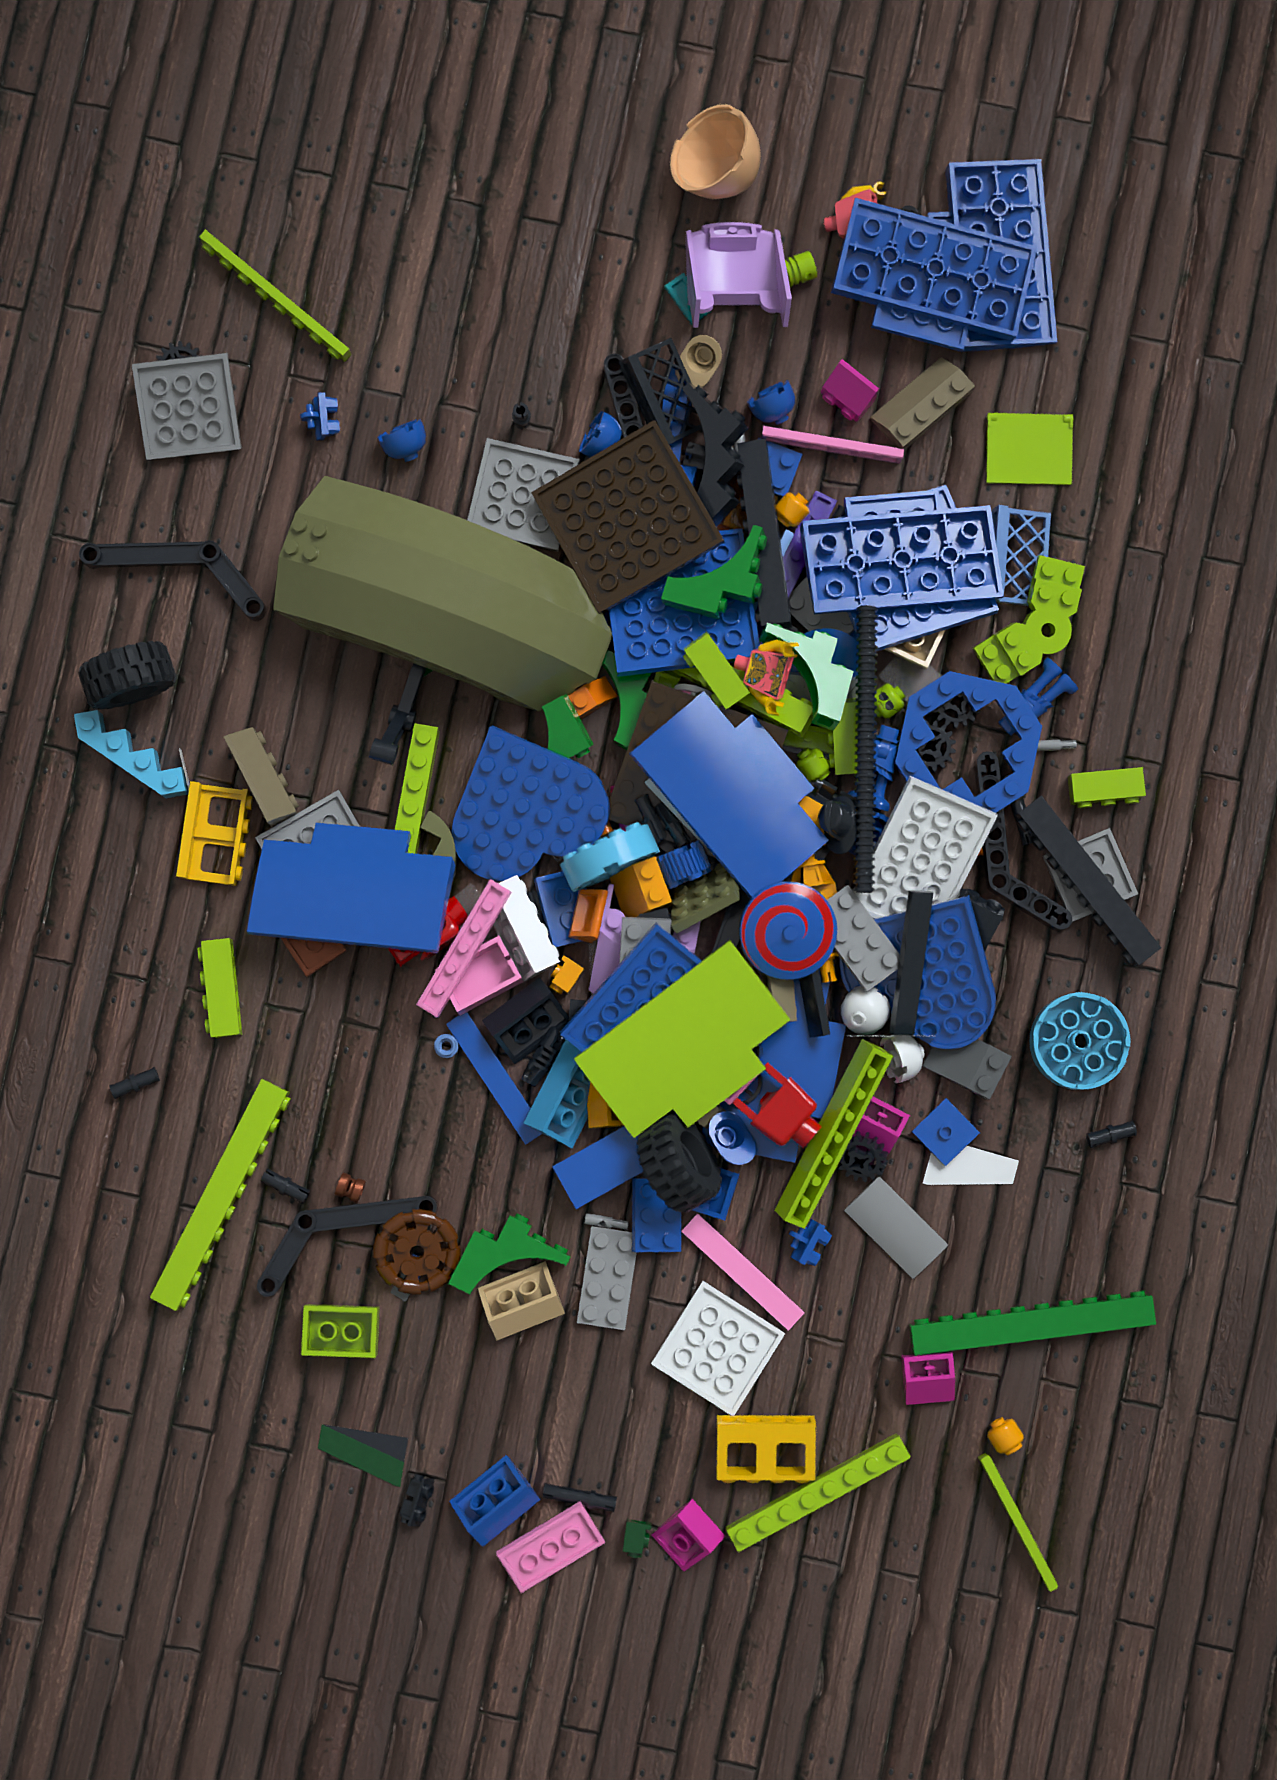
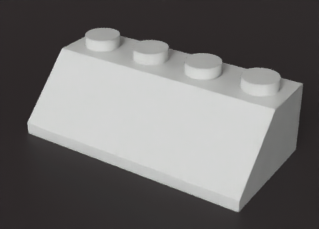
M516 875L498 883L512 891L493 926L525 982L552 968L560 961L558 959V950L550 943L546 926L540 922L537 916L538 911L535 904L530 902L526 894V885Z

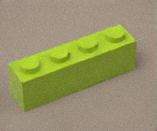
M231 938L201 941V947H198L199 962L203 961L204 971H200L201 985H205L206 995L202 997L204 1010L208 1009L209 1019H205L206 1033H210L211 1038L243 1035L233 940Z

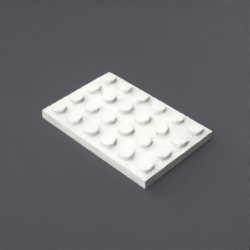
M910 776L873 849L875 850V854H873L875 861H873V865H875L873 873H875V876H873L872 880H875V884H872V888H875V891L872 893H855V895L875 919L906 911L909 890L933 892L932 904L956 899L998 815Z

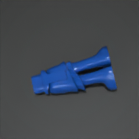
M1049 658L1043 661L1044 671L1041 676L1027 690L1023 689L1020 692L1037 718L1048 712V708L1054 707L1051 702L1063 692L1073 694L1079 690L1072 679L1064 673L1041 697L1037 696L1046 685L1062 673V669ZM1004 716L998 724L1012 736L1015 730Z
M881 725L879 734H875L876 740H874L876 748H874V751H876V755H874L876 770H874V773L877 772L878 776L874 787L876 793H873L876 800L873 801V804L876 805V808L889 812L890 805L885 800L884 795L887 781H893L892 774H895L894 763L898 750L897 744L899 743L897 737L900 730ZM854 790L848 792L853 797L857 796Z

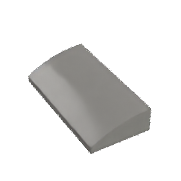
M877 1176L876 1180L872 1181L844 1209L912 1279L923 1271L948 1246L880 1176Z

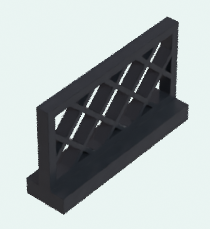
M672 338L619 361L646 424L655 420L668 444L703 429L701 424L695 426L688 423L690 413L697 414L692 402L689 400L687 405L678 401L681 390L688 383H692ZM667 345L671 354L669 361L658 357L661 347ZM646 356L652 359L649 370L642 367L639 357ZM656 362L667 366L664 376L654 372ZM671 368L678 370L680 374L679 383L668 379ZM652 377L662 381L659 392L653 390L650 385ZM666 384L677 388L674 398L664 394ZM662 399L672 403L669 414L663 412L660 407ZM676 405L687 409L684 420L673 416ZM672 421L682 425L680 433L676 436H673L670 429Z

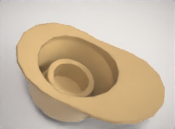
M708 335L693 337L680 355L692 385L695 387L698 385L704 386L711 379L722 359V350L719 343ZM675 370L677 379L679 381L680 374L678 370Z

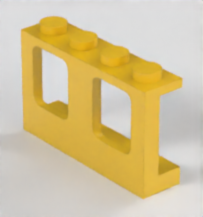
M190 781L176 874L178 878L237 886V881H241L243 867L240 866V860L246 854V843H243L244 833L248 834L250 819H247V812L252 810L253 796H250L248 789L239 790L202 785L199 782ZM213 797L241 800L237 828L208 823L210 802ZM206 844L234 847L230 875L203 872L201 870L203 849Z
M717 1415V1480L725 1483H733L736 1480H746L749 1483H758L760 1480H770L773 1483L795 1480L798 1483H807L809 1480H815L816 1422L814 1416ZM754 1443L756 1445V1467L727 1466L728 1444ZM779 1443L805 1444V1467H776V1446Z

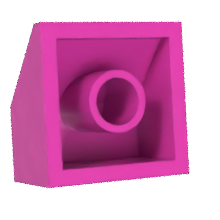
M841 359L823 385L821 394H823L822 398L828 404L838 406L844 417L858 422L874 403L879 388Z
M693 1499L678 1509L652 1533L654 1539L683 1571H686L710 1554L725 1537L717 1525L713 1523Z

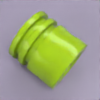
M810 251L794 255L792 258L788 257L787 261L785 259L790 287L794 286V284L798 285L799 281L804 283L818 277L815 262Z

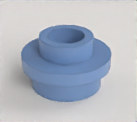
M443 1034L436 1039L434 1049L440 1057L450 1058L457 1053L458 1042L454 1036ZM446 1041L451 1044V1048L448 1051L442 1049V1044Z

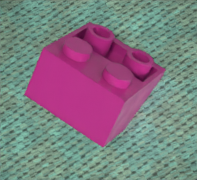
M872 1097L853 1136H855L857 1131L861 1133V1136H865L866 1132H868L871 1139L877 1136V1144L884 1143L883 1151H887L889 1154L910 1115Z
M947 1351L901 1356L906 1405L955 1401L953 1353Z

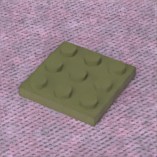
M721 863L711 872L694 879L686 885L681 884L674 889L671 897V927L677 934L739 900V885Z

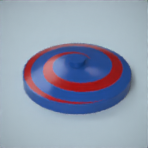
M778 882L763 888L749 900L740 919L739 937L744 953L758 970L778 979H798L815 972L828 960L836 944L837 921L829 902L814 888L799 882Z

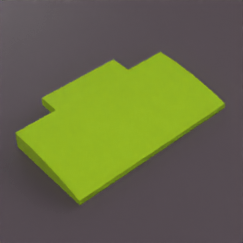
M729 940L577 1055L574 1060L633 1138H635L672 1109H674L687 1127L691 1126L766 1069L752 1049L790 1021V1018Z

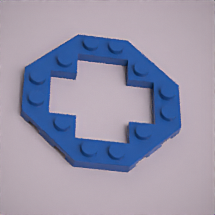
M949 671L908 698L894 764L906 783L909 777L912 776L941 789L916 751L935 738L923 717L960 693L963 694L974 713L995 700L1020 738V741L1001 752L1013 773L974 797L962 777L942 790L996 813L1028 793L1042 725L1016 686Z

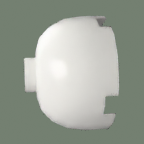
M857 986L843 1000L841 1016L844 1024L854 1033L862 1035L874 1034L885 1025L890 1017L891 1007L885 995L882 996L877 992V988L873 987L865 992L862 986Z
M890 1035L882 1038L880 1046L884 1045V1050L893 1056L886 1069L889 1078L895 1077L896 1080L894 1082L900 1083L915 1077L923 1064L925 1055L923 1047L909 1035Z

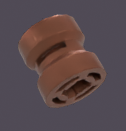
M343 1172L335 1195L349 1197L350 1201L358 1203L366 1181L360 1178L353 1179L351 1175Z

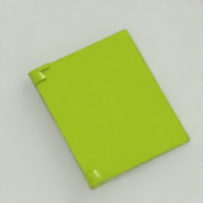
M987 413L986 483L1072 485L1073 415Z

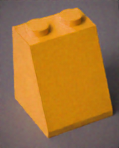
M656 857L632 864L610 877L618 903L625 917H639V914L671 907L672 900Z

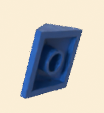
M720 1168L722 1183L719 1193L714 1198L692 1210L725 1221L739 1174Z

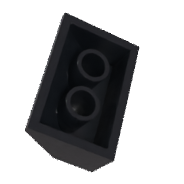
M539 977L484 1018L482 1022L512 1062L516 1064L540 1046L539 1043L550 1027L554 1026L558 1031L562 1030L568 1024L569 1016Z

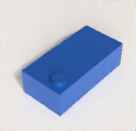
M624 1126L552 1166L576 1209L643 1172L636 1150L639 1135L633 1138Z

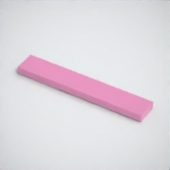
M763 426L761 439H766V441L893 463H901L904 449L767 426Z
M491 879L489 880L416 1005L435 1017L440 1016L512 891Z
M698 1213L683 1228L681 1232L788 1331L805 1313Z

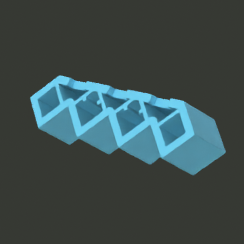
M98 710L74 714L78 738L164 798L189 794L182 767L161 771L158 752L154 748L133 752L130 732L126 729L106 732L103 714Z

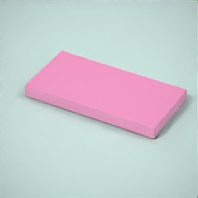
M580 1501L496 1551V1554L520 1593H523L605 1543V1540Z

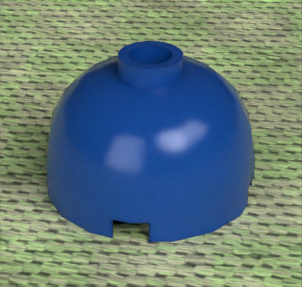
M786 380L784 385L782 382H779L759 392L760 398L757 400L751 397L747 401L751 412L758 420L766 423L775 421L776 424H780L789 418L787 414L794 408L795 395L789 381Z
M601 411L589 427L591 429L588 435L585 433L579 451L591 458L620 441L622 430L618 421L612 415Z
M421 419L393 428L390 434L384 432L377 439L384 453L394 459L404 458L405 462L418 457L417 452L423 449L426 443V432Z

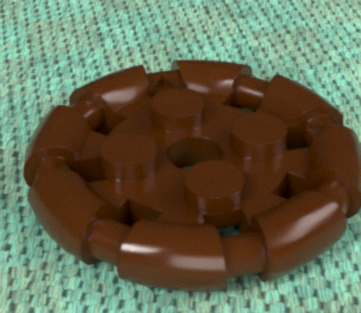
M412 1209V1212L398 1213L383 1225L382 1232L377 1234L375 1238L373 1258L377 1262L376 1270L389 1286L394 1285L402 1293L419 1295L423 1291H435L451 1279L450 1275L460 1261L461 1246L457 1243V1232L449 1221L445 1218H439L435 1212L429 1210ZM415 1221L416 1226L406 1228L405 1223ZM430 1224L437 1227L433 1233L427 1230ZM391 1234L398 1235L395 1242L389 1239ZM440 1242H447L448 1247L441 1249ZM416 1245L424 1249L423 1254L418 1257L410 1254L411 1248ZM393 1254L394 1260L386 1261L385 1256ZM439 1261L445 1263V1266L442 1270L437 1268L439 1265ZM400 1270L406 1275L404 1279L397 1276ZM427 1274L428 1280L419 1282L418 1276Z

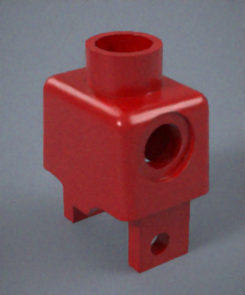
M454 896L448 900L443 925L444 929L442 930L438 952L453 943L459 933V927L468 918V914ZM387 948L400 967L420 953H423L421 961L428 960L437 954L412 950L401 952V949Z
M767 1062L764 1071L782 1087L775 1092H767L760 1100L761 1110L758 1115L738 1098L732 1104L752 1120L750 1124L777 1145L783 1146L792 1139L804 1148L822 1127L811 1117L817 1108V1104L791 1077L787 1080Z

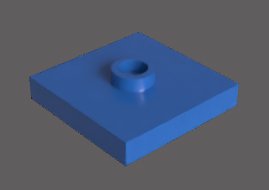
M947 1098L911 1131L944 1166H947L980 1133Z

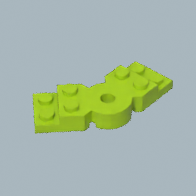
M1037 556L1027 598V604L1032 611L1025 617L1023 624L1011 623L972 648L992 681L1007 684L1014 678L1039 665L1043 654L1059 652L1068 644L1072 633L1071 622L1068 617L1077 612L1082 591L1080 585L1085 566L1046 556ZM1044 624L1049 625L1051 629L1048 637H1045L1041 632Z

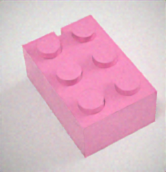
M500 936L480 946L451 995L450 1000L459 1015L524 982Z

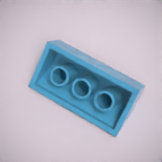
M566 1039L524 1124L573 1148L588 1118L587 1101L590 1080L574 1060L581 1051Z

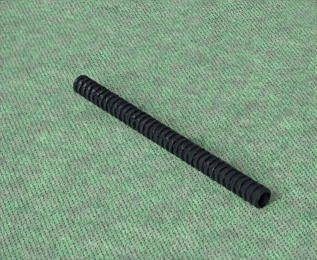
M862 605L856 608V611L859 612L856 615V619H859V622L856 623L858 630H856V634H858L856 642H858V645H856V649H858L856 657H858V660H856L858 665L856 672H858V675L855 676V679L858 680V683L855 684V687H858V690L855 691V694L858 695V698H855V702H858V705L855 706V709L858 712L855 713V717H857V721H855V725H857V728H855V732H857V736H855V740H857V743H855L857 751H855V755H857L855 763H857V766L854 767V770H857V774H854V777L857 778V781L854 782V785H857V789H854V793H857V796L854 797V800H856V804H854L856 808V842H854L856 850L853 853L856 854V857L853 858V861H856V865H853V868L856 869V872L853 873V876H856V880H853V884H856V888H853V891L855 893H872L875 891V888H872L875 880L872 879L875 876V873H873V869H875V865H873V861H875L873 854H875V850H873V846H875V842H873L875 835H873V831H875L873 823H876V820L873 819V816L876 815V812H873V808H876V805L873 804V801L876 800V797L873 796V793H876V789H874L876 785L874 778H876V774H874V770H876V766H874V763H876V759H874V755H876V751H874V748H876L874 743L876 736H874V733L877 732V729L874 728V725L877 724V721H874V718L877 717V714L874 713V710L877 709V706L874 705V702H877V698H875L877 694L875 687H877V683H875L877 679L875 672H877V668H875L877 653L875 650L878 647L875 645V642L878 641V638L875 637L878 634V630H875V627L878 626V623L875 622L878 619V615H875V612L878 611V608L872 605Z

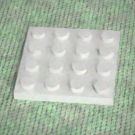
M702 1281L651 1364L728 1414L735 1415L785 1333Z

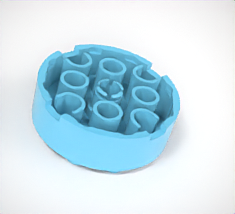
M636 822L626 827V831H622L620 828L609 833V838L604 837L595 841V845L585 844L577 848L578 853L574 851L563 856L564 862L560 866L571 890L575 892L609 879L632 864L652 858L658 854L660 850L648 824L641 825L639 822Z
M1085 992L1071 993L1058 997L1043 1007L1033 1022L1029 1040L1031 1055L1039 1071L1052 1083L1072 1090L1096 1088L1112 1080L1125 1065L1131 1042L1127 1022L1119 1009L1107 999ZM1078 1034L1085 1037L1086 1044L1083 1048L1075 1045V1037Z

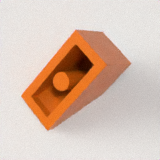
M605 676L583 685L568 695L580 719H583L618 697Z

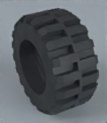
M159 641L129 644L121 648L112 649L106 653H101L99 656L92 657L89 661L84 662L78 672L88 705L93 709L99 710L113 709L114 707H122L149 699L152 696L161 694L163 691H167L169 687L174 686L176 681V674L168 649Z
M669 1115L640 1133L636 1149L639 1155L638 1161L643 1168L645 1178L648 1179L652 1190H655L659 1199L663 1200L665 1205L672 1207L675 1211L689 1212L714 1198L719 1193L722 1183L721 1170L717 1164L716 1155L712 1152L710 1143L706 1141V1137L698 1130V1127L694 1123L687 1127L678 1115Z

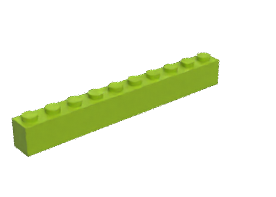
M261 1079L150 1296L151 1299L175 1311L180 1310L181 1307H186L191 1297L188 1294L191 1286H196L202 1276V1273L199 1272L203 1263L207 1264L213 1254V1251L210 1249L214 1241L219 1242L225 1229L221 1227L225 1219H231L236 1208L233 1204L237 1197H242L247 1187L244 1184L247 1176L252 1177L258 1164L255 1163V1160L259 1154H264L269 1144L266 1141L269 1133H274L279 1125L280 1120L277 1117L280 1111L285 1112L291 1101V1098L288 1097L289 1091L265 1079Z

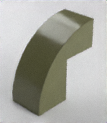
M428 811L420 828L441 839L433 855L453 857L456 865L457 852L449 828L440 817Z

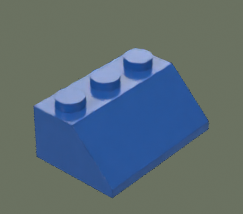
M505 1455L449 1502L469 1534L484 1546L540 1501V1498L511 1459Z

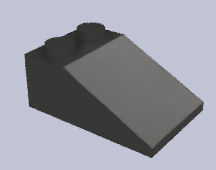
M977 1039L971 1044L955 1049H941L932 1046L922 1066L977 1096L989 1100L1012 1056Z

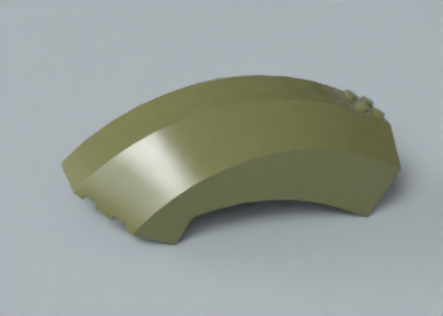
M328 476L322 478L296 511L278 559L273 610L303 629L412 662L485 690L498 700L538 712L543 710L542 706L562 695L573 693L576 691L575 688L584 683L596 680L612 638V631L610 626L607 625L603 616L604 613H598L578 575L572 568L522 543L460 517L400 496Z

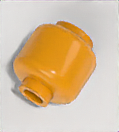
M790 492L786 493L776 504L778 520L787 528L790 526L797 527L809 514V508L806 506L809 501L799 492L796 495Z
M1000 1417L990 1424L992 1428L987 1436L998 1453L1010 1455L1023 1446L1021 1443L1024 1439L1023 1433L1013 1419L1004 1420L1003 1417Z

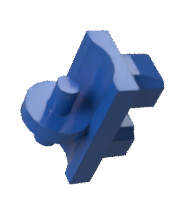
M318 392L317 397L313 398V404H307L306 412L300 414V420L307 421L308 429L315 428L316 440H324L327 436L337 435L340 432L339 421L327 419V413L337 412V398L326 397L325 392Z
M810 1219L805 1229L800 1227L797 1233L790 1230L789 1235L795 1237L790 1245L795 1248L791 1258L803 1265L807 1263L816 1266L821 1255L813 1251L816 1243L819 1242L826 1246L832 1235L824 1229V1225Z

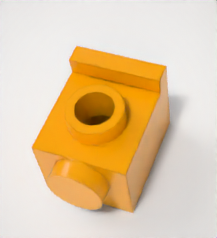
M563 956L561 960L564 964L563 966L558 964L551 974L554 979L549 987L559 994H562L563 991L568 994L583 973L584 968Z

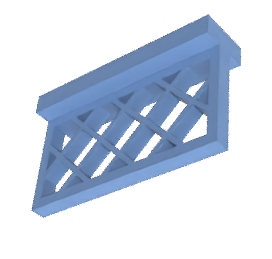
M998 505L992 509V519L1003 594L1004 587L1008 583L1012 584L1018 594L1013 598L1003 597L995 599V601L1029 606L1027 604L1028 596L1024 592L1030 588L1032 576L1026 568L1033 562L1036 563L1037 556H1035L1028 545L1037 539L1042 546V552L1038 555L1048 557L1051 513L1012 509L1005 505ZM1010 515H1017L1023 522L1016 530L1009 523ZM1034 518L1044 519L1043 529L1039 533L1029 523ZM1024 526L1034 536L1027 543L1017 533ZM1012 536L1022 546L1014 554L1007 546L1008 540ZM1023 549L1032 558L1025 566L1016 557ZM1011 559L1020 569L1012 577L1006 570V563ZM1020 573H1023L1030 581V584L1023 590L1014 580Z

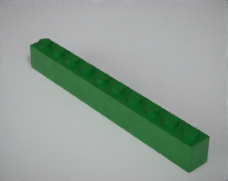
M1145 1291L1130 1292V1297L1121 1298V1294L1106 1295V1300L1098 1301L1097 1297L1082 1298L1083 1303L1073 1304V1300L1058 1301L1059 1306L1049 1307V1303L1034 1304L1035 1309L1025 1310V1306L1010 1307L1011 1312L1001 1313V1309L986 1310L987 1315L977 1316V1312L962 1313V1318L953 1319V1315L938 1316V1321L929 1322L928 1318L914 1319V1324H909L912 1354L922 1355L1156 1325L1153 1297L1149 1294L1145 1295Z

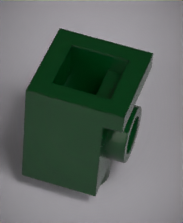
M627 1519L623 1542V1551L627 1552V1556L641 1558L643 1548H648L650 1533H645V1531L651 1530V1522Z

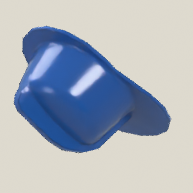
M727 1111L719 1112L713 1116L709 1122L708 1129L713 1147L731 1164L743 1165L749 1163L756 1153V1144L743 1121L736 1114Z

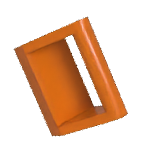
M602 889L579 890L569 938L589 943L598 939L608 891Z

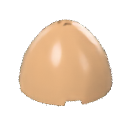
M728 104L716 105L697 114L686 125L687 131L681 140H676L672 150L670 167L675 182L686 191L708 199L729 198L744 192L756 179L761 159L759 139L750 121L743 112Z

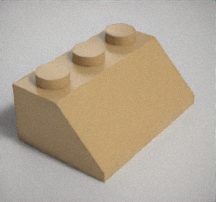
M945 630L884 650L927 669Z
M546 1262L478 1288L489 1325L496 1340L565 1314Z

